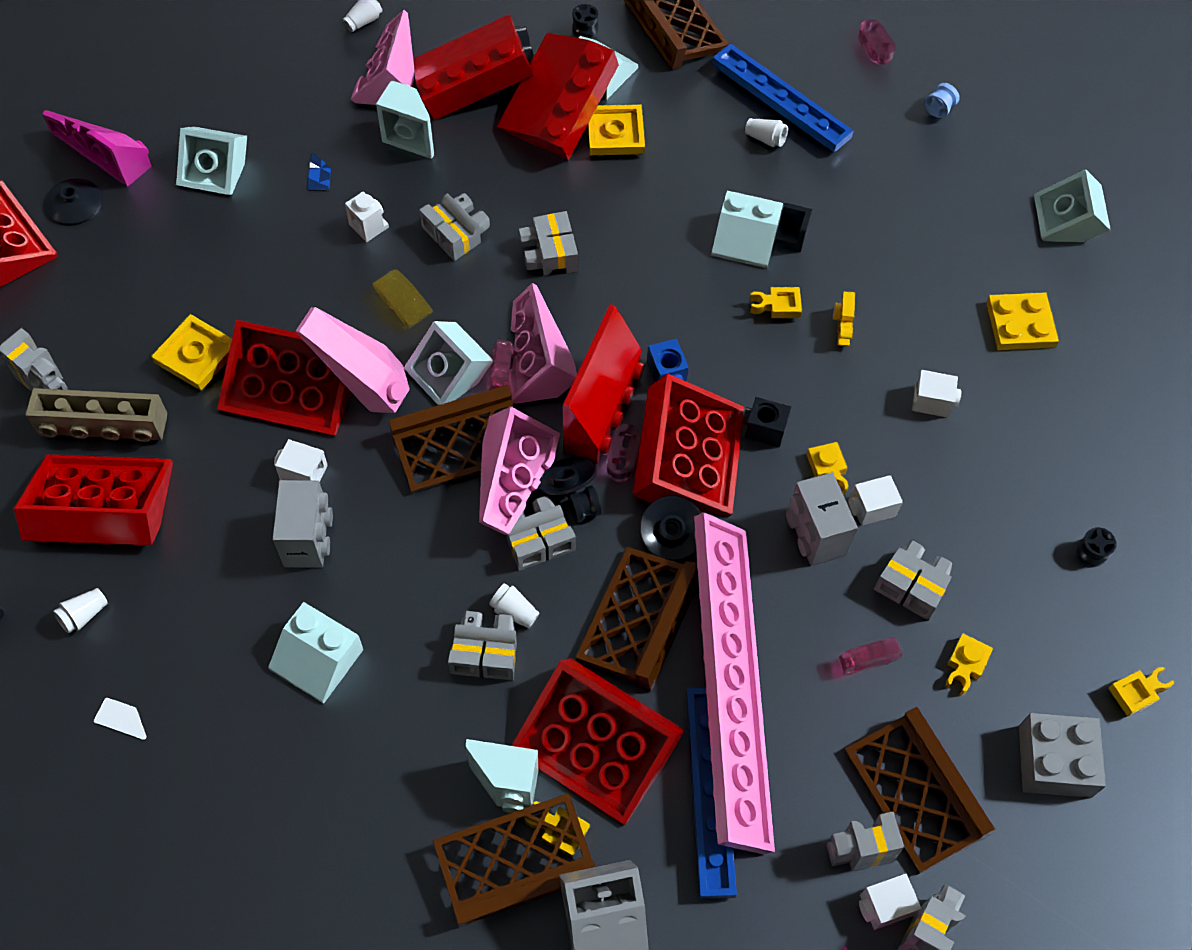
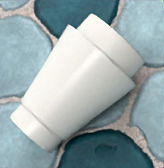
M358 0L346 17L342 19L348 30L354 32L378 19L379 14L382 13V8L377 0Z
M749 118L745 127L746 135H750L773 148L776 146L781 147L788 133V126L783 124L781 120Z
M505 583L498 589L489 603L494 608V613L511 615L514 622L525 626L527 629L531 627L540 614L514 586L509 587Z
M95 588L92 591L59 603V608L54 610L53 613L62 628L67 633H70L73 630L79 631L108 602L103 593L98 588Z

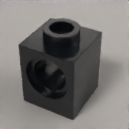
M755 397L753 407H746L742 420V425L747 426L745 438L780 447L791 406ZM765 419L768 420L770 423H764L760 420Z

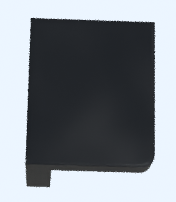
M784 203L773 245L801 252L812 209Z

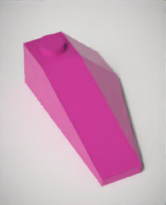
M47 110L42 113L53 135L127 187L152 167L148 157L149 151L139 140L134 141L126 134Z

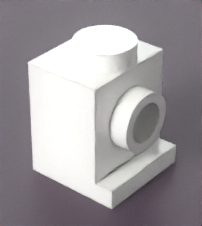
M361 192L345 203L349 225L366 242L389 228V224L382 217L384 213L382 206L372 196Z

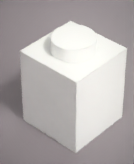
M921 370L915 384L912 411L948 418L952 408L958 407L961 398V389H957L958 376Z
M289 439L284 449H280L277 452L274 460V466L280 480H319L320 482L328 466L323 450Z
M891 475L855 484L851 497L848 500L850 511L853 516L858 517L861 526L896 517L903 503Z
M907 874L866 887L860 894L862 899L859 901L861 913L866 922L871 921L874 930L912 917L922 909Z

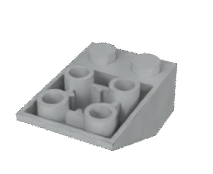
M631 860L559 875L572 950H649L645 904L638 867Z

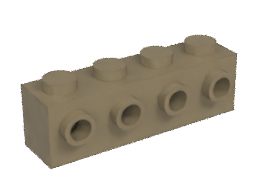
M33 388L26 417L37 434L45 437L65 435L78 439L103 437L107 440L126 438L148 442L150 440H162L168 413L159 394Z

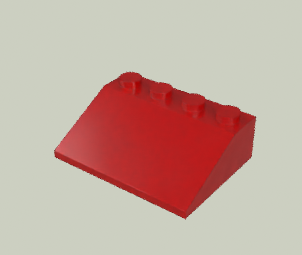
M510 14L413 58L415 79L421 99L434 120L533 76Z
M546 33L530 63L533 76L520 82L497 128L569 160L619 66L614 50L591 40Z
M0 181V287L57 258V252L5 183Z
M609 305L563 403V452L589 459L598 464L602 454L607 455L612 443L610 434L613 428L618 430L623 418L621 409L624 404L629 405L634 393L633 382L634 380L639 381L645 367V364L641 363L642 349L614 305Z
M236 320L217 410L336 435L351 395V391L296 332Z
M668 373L651 385L647 393L632 496L650 503L666 496H679L692 502L702 513L731 516L733 514L744 406Z
M47 454L14 507L21 540L69 542L73 544L152 545L162 522L173 466L172 459Z
M572 658L560 660L511 746L538 750V768L626 825L670 758L685 730Z

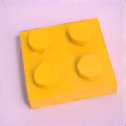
M642 104L598 105L588 123L590 155L645 154Z
M1047 293L989 295L986 303L998 350L1056 348L1059 339Z
M190 314L151 358L158 366L202 391L227 363L232 338Z

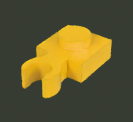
M770 287L769 295L757 291L750 294L749 302L756 301L760 303L751 304L750 313L752 314L771 311V318H801L800 287Z
M843 291L840 303L835 302L833 320H838L837 345L850 347V339L853 336L855 292Z
M838 442L808 448L806 455L814 476L817 477L833 472L843 495H845L848 489V482L841 475L846 474L848 468Z
M962 633L947 664L956 669V671L950 674L945 682V687L948 689L953 680H958L963 686L959 695H964L970 687V677L976 680L981 677L993 648Z
M1164 667L1156 668L1147 678L1139 670L1113 683L1108 688L1127 717L1155 704L1160 699L1156 692H1165L1174 684L1173 680L1166 684L1158 680L1157 675L1165 670Z
M535 801L532 805L538 804L540 802ZM559 807L555 815L548 812L544 821L563 830L569 815L567 810ZM578 817L585 837L590 824ZM525 818V823L532 828L537 827L538 823ZM570 824L567 832L575 836L573 827ZM542 826L541 828L546 830L542 836V841L555 848L561 835ZM564 837L559 851L573 858L579 848V844Z

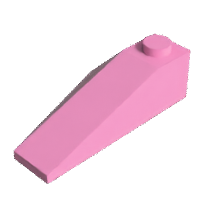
M405 10L400 12L386 25L375 46L378 50L365 65L369 69L366 77H359L351 97L354 103L376 105L391 80L412 87L415 70L408 13Z
M531 283L513 301L511 331L515 333L514 346L509 347V356L513 358L512 369L507 371V385L512 395V402L515 404L558 398L572 386L577 376L574 359L537 285Z
M311 307L295 332L370 412L396 413L410 390L402 363L386 345L320 309Z
M508 407L489 416L482 443L479 523L504 535L510 533L525 509L526 501L530 494L541 483L539 480L543 473L554 462L560 437L559 432L513 407Z

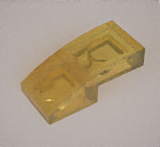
M397 269L372 283V287L389 309L392 307L407 329L433 312L417 289Z

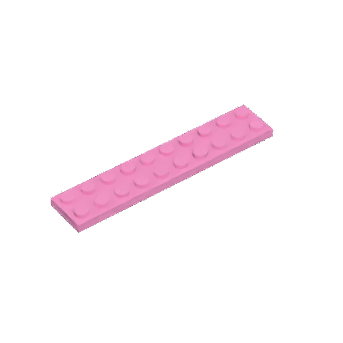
M703 512L694 516L717 843L718 845L759 854H768L775 852L747 536L745 530Z

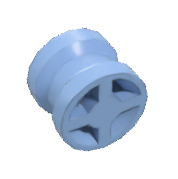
M940 83L933 93L926 97L924 102L925 108L932 116L944 118L950 112V109L959 102V93L952 85Z

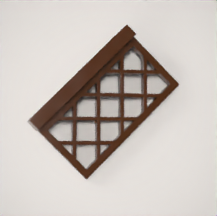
M624 0L672 70L681 68L684 60L719 53L729 45L698 0H675L677 1L676 4L664 0ZM683 3L692 7L693 11L679 6V4ZM660 8L672 12L671 15L662 13ZM675 13L689 18L688 22L674 17ZM692 20L703 23L705 28L692 24ZM672 25L684 29L683 33L674 30ZM687 31L696 33L698 35H701V39L692 37L690 35H687L686 33ZM707 37L709 39L715 40L717 43L712 44L704 41V38ZM684 42L697 48L687 50Z
M508 385L389 420L390 432L412 494L481 473V464L472 460L471 457L477 446L482 447L483 441L481 439L486 431L489 416L508 407L514 408ZM475 421L483 425L477 438L461 431L466 422ZM444 429L454 434L447 447L432 441L436 431ZM458 436L473 443L467 456L451 450ZM415 438L424 444L418 455L415 456L404 450L402 442ZM428 445L444 452L437 466L421 459ZM448 455L463 462L459 471L450 473L441 468ZM408 459L414 461L411 467L409 465ZM418 464L433 471L429 480L415 484L413 472Z
M627 547L575 657L576 661L638 683L639 688L652 692L699 584L697 564L687 560L684 564H680ZM631 559L644 562L647 570L630 576L627 567ZM664 570L676 572L674 580L660 586L655 574ZM651 576L656 588L639 595L634 583ZM630 585L635 597L617 603L614 597L616 591ZM660 595L663 601L661 609L648 614L643 601ZM639 604L644 616L626 623L621 610ZM617 613L622 625L605 632L601 625L603 619ZM648 623L651 630L649 636L635 642L630 629ZM626 631L631 644L613 651L608 639ZM602 641L605 642L609 651L608 654L599 658L587 655L592 645ZM635 651L638 661L632 671L621 667L616 658Z
M917 706L905 712L903 717L845 748L846 754L883 814L891 812L886 802L894 804L893 811L895 815L898 805L918 811L914 830L899 824L898 828L904 844V850L919 874L977 841L987 838L994 832L995 828ZM902 727L909 738L907 751L886 746L889 734ZM884 737L883 745L875 743ZM912 745L918 754L911 753ZM865 747L881 750L877 768L862 764L856 752ZM885 752L905 757L901 775L881 769ZM909 758L924 762L928 769L926 781L905 776ZM867 772L875 773L874 782ZM879 775L900 780L896 798L880 794L876 787ZM931 775L936 781L937 785L929 783ZM903 782L924 787L920 805L899 800ZM928 789L944 794L947 799L945 813L924 807ZM950 806L957 816L949 814ZM922 813L943 818L939 837L918 831ZM947 820L962 823L969 837L960 842L945 839L944 833ZM904 833L913 835L911 843ZM917 837L938 842L935 856L923 863L914 850ZM942 844L951 846L940 853Z
M569 793L433 840L459 928L561 891L560 874L596 867L594 860L591 858ZM565 804L569 819L563 830L544 821L550 808ZM544 811L541 819L533 816V814ZM527 818L538 823L529 842L511 833L516 820ZM510 823L506 831L499 828V826ZM570 824L573 827L575 836L567 832ZM542 826L561 835L552 853L533 844ZM491 829L504 835L495 854L476 845L482 832ZM476 835L472 843L464 839ZM564 837L579 844L582 858L568 862L556 856ZM508 838L526 846L518 866L499 857ZM457 841L469 847L461 866L446 860L442 846ZM530 849L550 858L543 872L533 874L522 868ZM473 850L492 859L483 878L464 869ZM553 860L562 864L560 866L549 869ZM496 861L515 870L509 884L501 887L487 880ZM449 867L458 871L454 880H452ZM462 873L480 882L473 897L459 901L455 886ZM519 873L527 876L524 879L515 881ZM484 885L493 889L481 894Z

